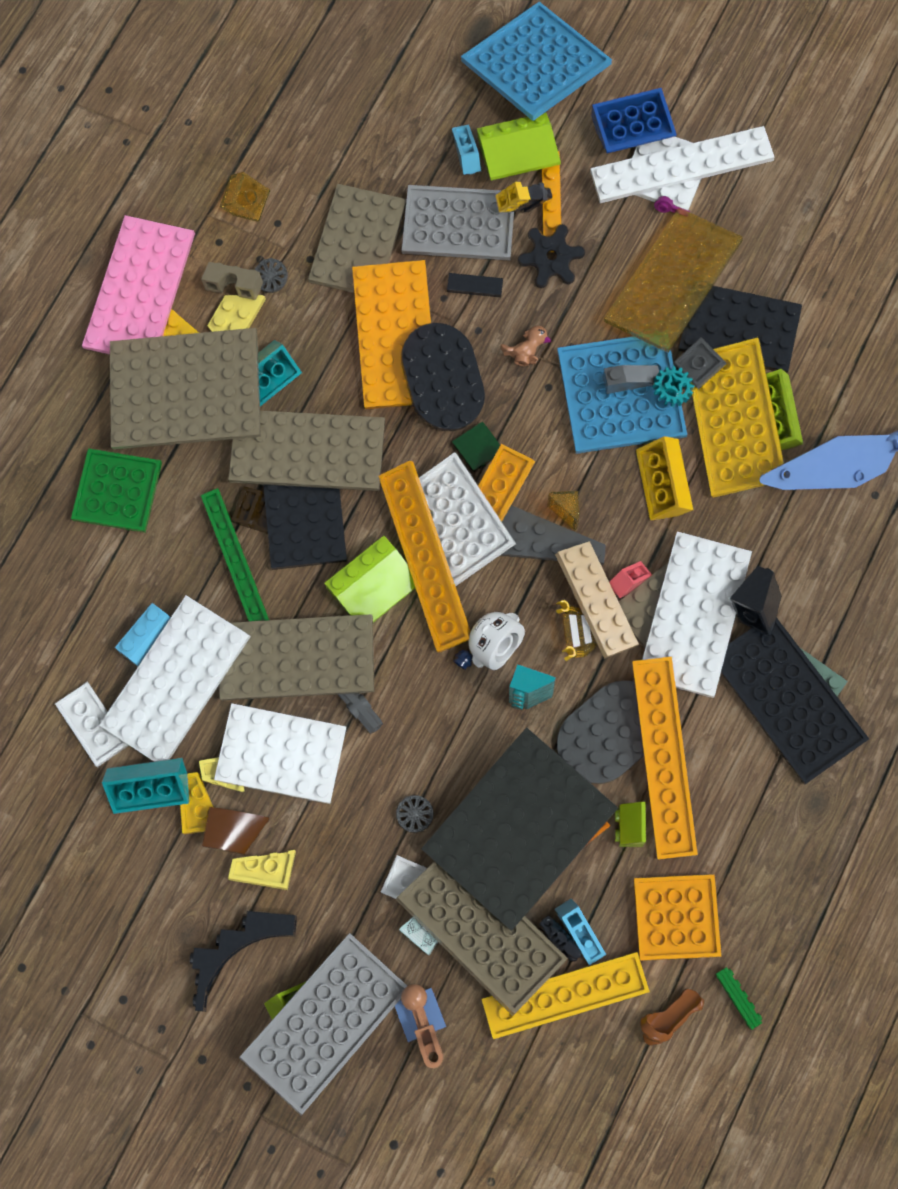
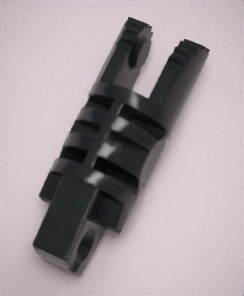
M550 916L545 917L539 923V926L546 937L568 960L572 962L577 961L582 953L573 942L574 940Z

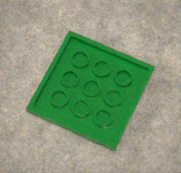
M88 448L71 519L77 522L146 533L162 461Z

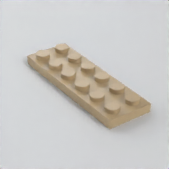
M590 541L557 552L555 556L604 659L639 645Z

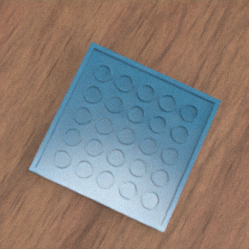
M541 2L536 3L461 56V61L532 121L612 64L610 57Z
M667 332L560 347L557 349L576 454L651 443L663 436L676 439L687 437L682 405L679 406L676 403L674 407H671L669 402L667 405H664L665 400L658 401L660 396L654 395L656 389L652 388V386L606 394L603 380L604 368L620 365H658L659 371L662 370L664 372L665 367L671 370L674 364Z

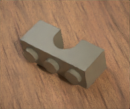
M213 262L208 263L201 279L205 290L223 293L224 288L228 284L236 283L235 288L238 296L252 300L257 299L263 284L260 272L256 270Z

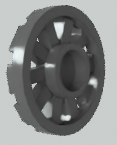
M264 259L255 268L256 271L264 274L261 275L263 280L261 290L264 292H277L287 282V269L277 259Z
M412 795L404 798L399 803L396 817L399 825L404 830L418 833L430 826L433 820V808L424 797ZM412 799H416L415 806L412 804ZM420 800L424 801V803L419 807ZM408 802L410 808L405 806L404 803ZM426 806L429 807V810L422 811ZM400 809H403V810H405V811H407V812H406V813H400ZM423 815H430V818L427 819ZM401 817H407L404 821L400 819ZM420 820L426 822V825L422 826ZM411 821L410 827H406V824ZM415 822L418 825V829H414Z

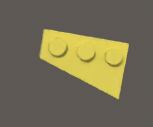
M290 850L285 853H270V855L264 856L256 855L232 859L228 879L288 890L296 851Z

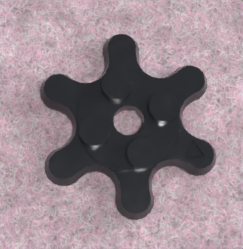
M565 224L557 225L554 234L551 236H544L538 228H531L528 232V238L533 242L534 247L531 252L520 254L518 263L522 267L534 266L537 269V276L534 282L538 288L546 287L549 278L552 276L560 277L563 283L567 285L572 284L575 280V275L570 270L569 265L572 260L583 258L585 249L580 245L569 246L566 243L565 238L569 230ZM554 251L557 258L549 260L546 255L547 252Z

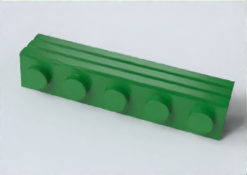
M725 967L716 973L717 979L749 1029L753 1030L762 1024L761 1015L755 1012L754 1004L748 1001V995L745 991L741 990L740 982L734 979L733 971Z

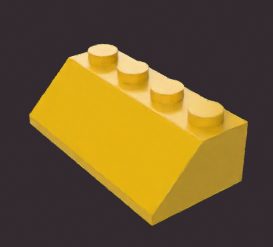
M663 436L636 449L650 520L676 517L692 511L693 505L679 439Z

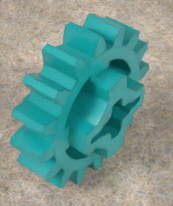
M675 366L671 370L665 367L664 372L660 370L657 374L658 376L654 378L655 383L652 388L656 389L654 395L660 396L658 401L663 399L665 400L664 405H667L669 402L671 407H674L676 403L679 406L683 402L686 403L689 397L692 396L694 385L690 384L693 379L687 378L689 373L683 374L682 368L677 371Z

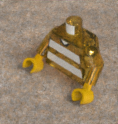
M565 600L557 602V604L561 605L562 609H557L556 612L558 614L566 613L562 617L566 648L562 652H567L568 654L564 660L568 661L571 658L586 657L595 649L597 642L581 608L569 605Z

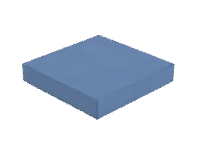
M432 988L425 990L427 1002L424 1010L429 1025H433L435 1031L445 1028L446 1025ZM400 1000L395 1005V1009L407 1041L410 1042L417 1039L415 1030H418L412 1011L406 1009Z

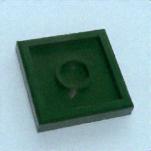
M483 421L452 441L454 447L473 472L492 461L500 447L499 442Z

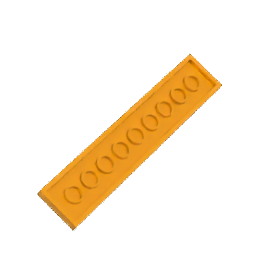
M405 462L379 475V479L436 651L443 652L468 641L471 631L414 462Z
M672 657L632 661L657 859L698 855Z

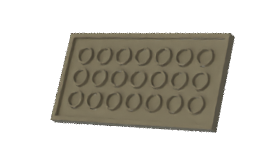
M260 411L261 437L233 439L229 482L380 491L379 475H381L384 417Z
M372 614L231 623L251 637L220 682V700L222 701L375 692Z
M436 862L432 863L396 898L512 1016L568 959L525 916L511 931Z

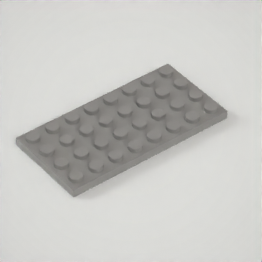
M349 933L239 1059L298 1114L302 1115L399 1002L402 991L407 985Z

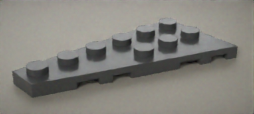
M512 505L502 521L516 544L500 556L558 561L555 556L557 552L590 541L600 564L604 565L606 545Z

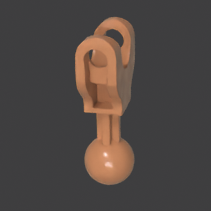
M411 984L402 991L401 1001L403 1006L413 1013L418 1030H415L424 1063L429 1068H437L441 1065L444 1058L434 1026L429 1025L424 1010L427 1002V993L420 985ZM429 1053H437V1062L429 1060Z

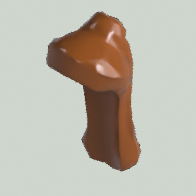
M685 989L678 999L665 1011L643 1016L640 1026L644 1042L653 1046L669 1041L673 1033L686 1022L692 1013L703 1009L705 1000L696 991Z

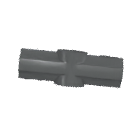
M338 694L346 703V707L356 719L358 718L370 734L380 729L383 725L382 720L371 709L372 706L362 694Z

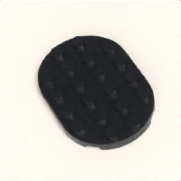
M429 323L415 329L408 336L401 352V365L415 412L421 420L438 430L457 431L467 427L478 417L485 400L484 386L471 343L461 331L447 324Z

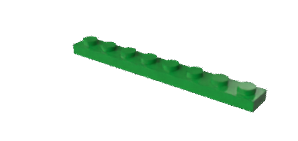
M217 488L202 494L201 498L249 622L270 620L220 490Z

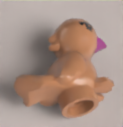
M534 326L530 330L525 331L523 336L527 340L520 342L516 346L500 345L503 355H510L512 358H515L514 363L519 366L526 367L529 364H536V361H538V358L535 356L537 347L543 343L551 342V339L547 336L546 329L542 326Z

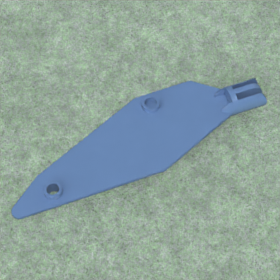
M898 430L889 435L837 436L761 475L759 482L782 490L856 488L887 471L895 453L898 451Z

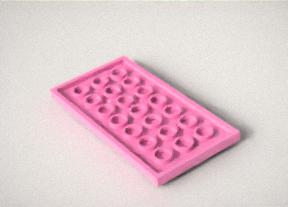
M130 216L124 217L82 344L84 349L110 354V341L163 336L195 236L194 230Z

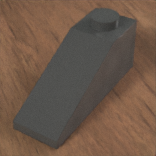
M620 365L604 368L603 380L606 394L653 386L655 383L654 378L659 373L658 365Z

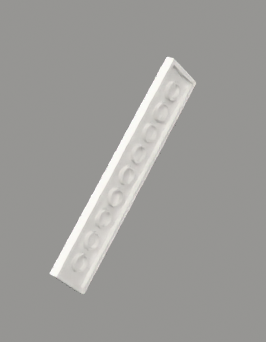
M762 126L590 169L599 202L604 203L774 161L775 157L765 128Z

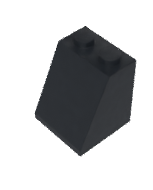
M757 566L730 597V600L740 623L768 636L772 634L782 595L774 572L769 568Z

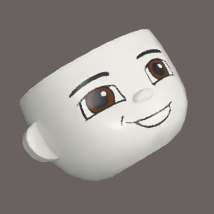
M491 612L476 622L470 632L468 644L473 655V663L478 668H482L485 665L492 670H497L507 662L518 648L525 635V629L519 623L518 615L514 613Z

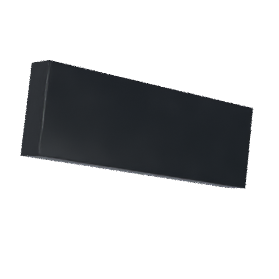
M449 273L447 292L501 298L503 278Z

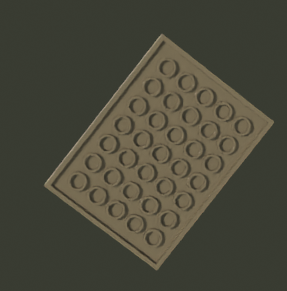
M246 328L110 341L111 448L114 450L261 437L257 329Z

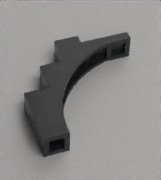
M247 911V916L243 917L242 923L245 931L221 929V933L217 934L216 946H219L218 950L194 948V952L190 954V964L192 969L200 970L195 978V986H198L197 994H194L192 1003L195 1011L206 1012L210 987L222 967L235 954L260 940L273 937H295L297 916Z

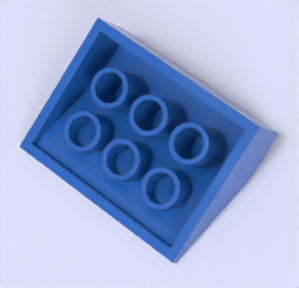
M662 88L592 105L591 117L606 153L677 136Z

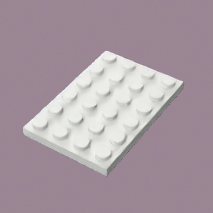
M455 452L419 477L455 586L516 544Z
M231 704L214 780L330 804L346 727Z

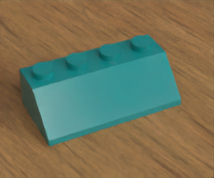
M273 340L258 352L260 406L302 373L283 344L276 340Z
M517 664L509 687V703L512 704L513 708L523 710V708L529 709L552 698L556 677Z
M182 758L107 768L102 781L113 814L189 804L188 774Z

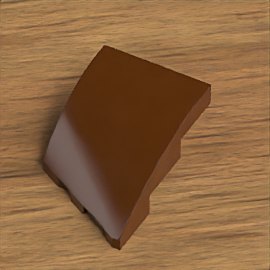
M209 807L202 846L245 855L250 845L259 836L263 827L269 822V817Z

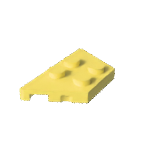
M225 295L207 325L209 330L214 332L250 328L266 298L263 295H258L256 300L239 297L238 295Z

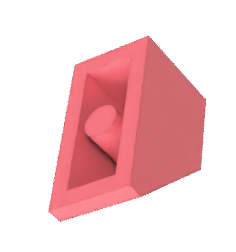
M640 561L622 569L609 583L614 593L621 598L632 592L651 577L652 574Z

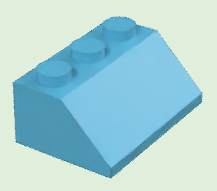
M152 603L115 648L138 667L171 617Z

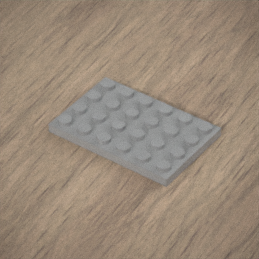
M408 185L402 254L510 260L514 212L499 213L495 195L501 192V190Z

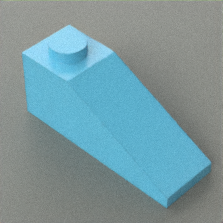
M464 125L452 128L463 175L481 171L479 152L470 126Z
M572 899L555 908L557 915L589 965L606 955L579 906Z

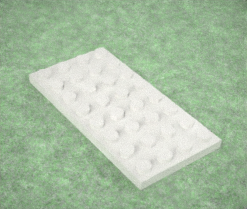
M677 532L642 659L672 657L676 688L714 698L736 615L730 597L745 581L752 551Z
M185 596L99 726L154 762L170 760L251 636L190 597Z

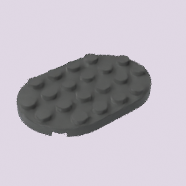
M617 681L604 686L574 711L560 728L557 739L558 755L590 783L605 784L614 781L644 756L634 681Z

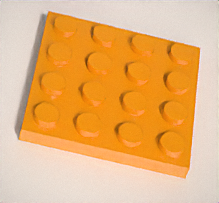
M715 875L634 878L640 961L721 957Z

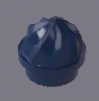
M461 650L455 654L456 658L453 660L455 664L464 670L467 667H471L473 656L470 651Z

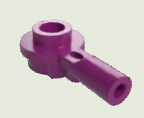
M667 196L658 197L654 203L655 209L661 213L671 211L687 218L690 213L689 210L674 205L673 200Z

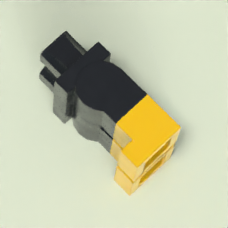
M514 182L496 194L495 197L499 213L520 212L523 210L524 212H530L552 199V193L550 188L544 187V183L522 187L521 182Z

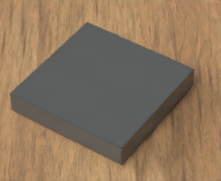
M702 337L673 362L678 369L682 368L683 374L689 373L687 378H692V383L698 389L726 365V362Z

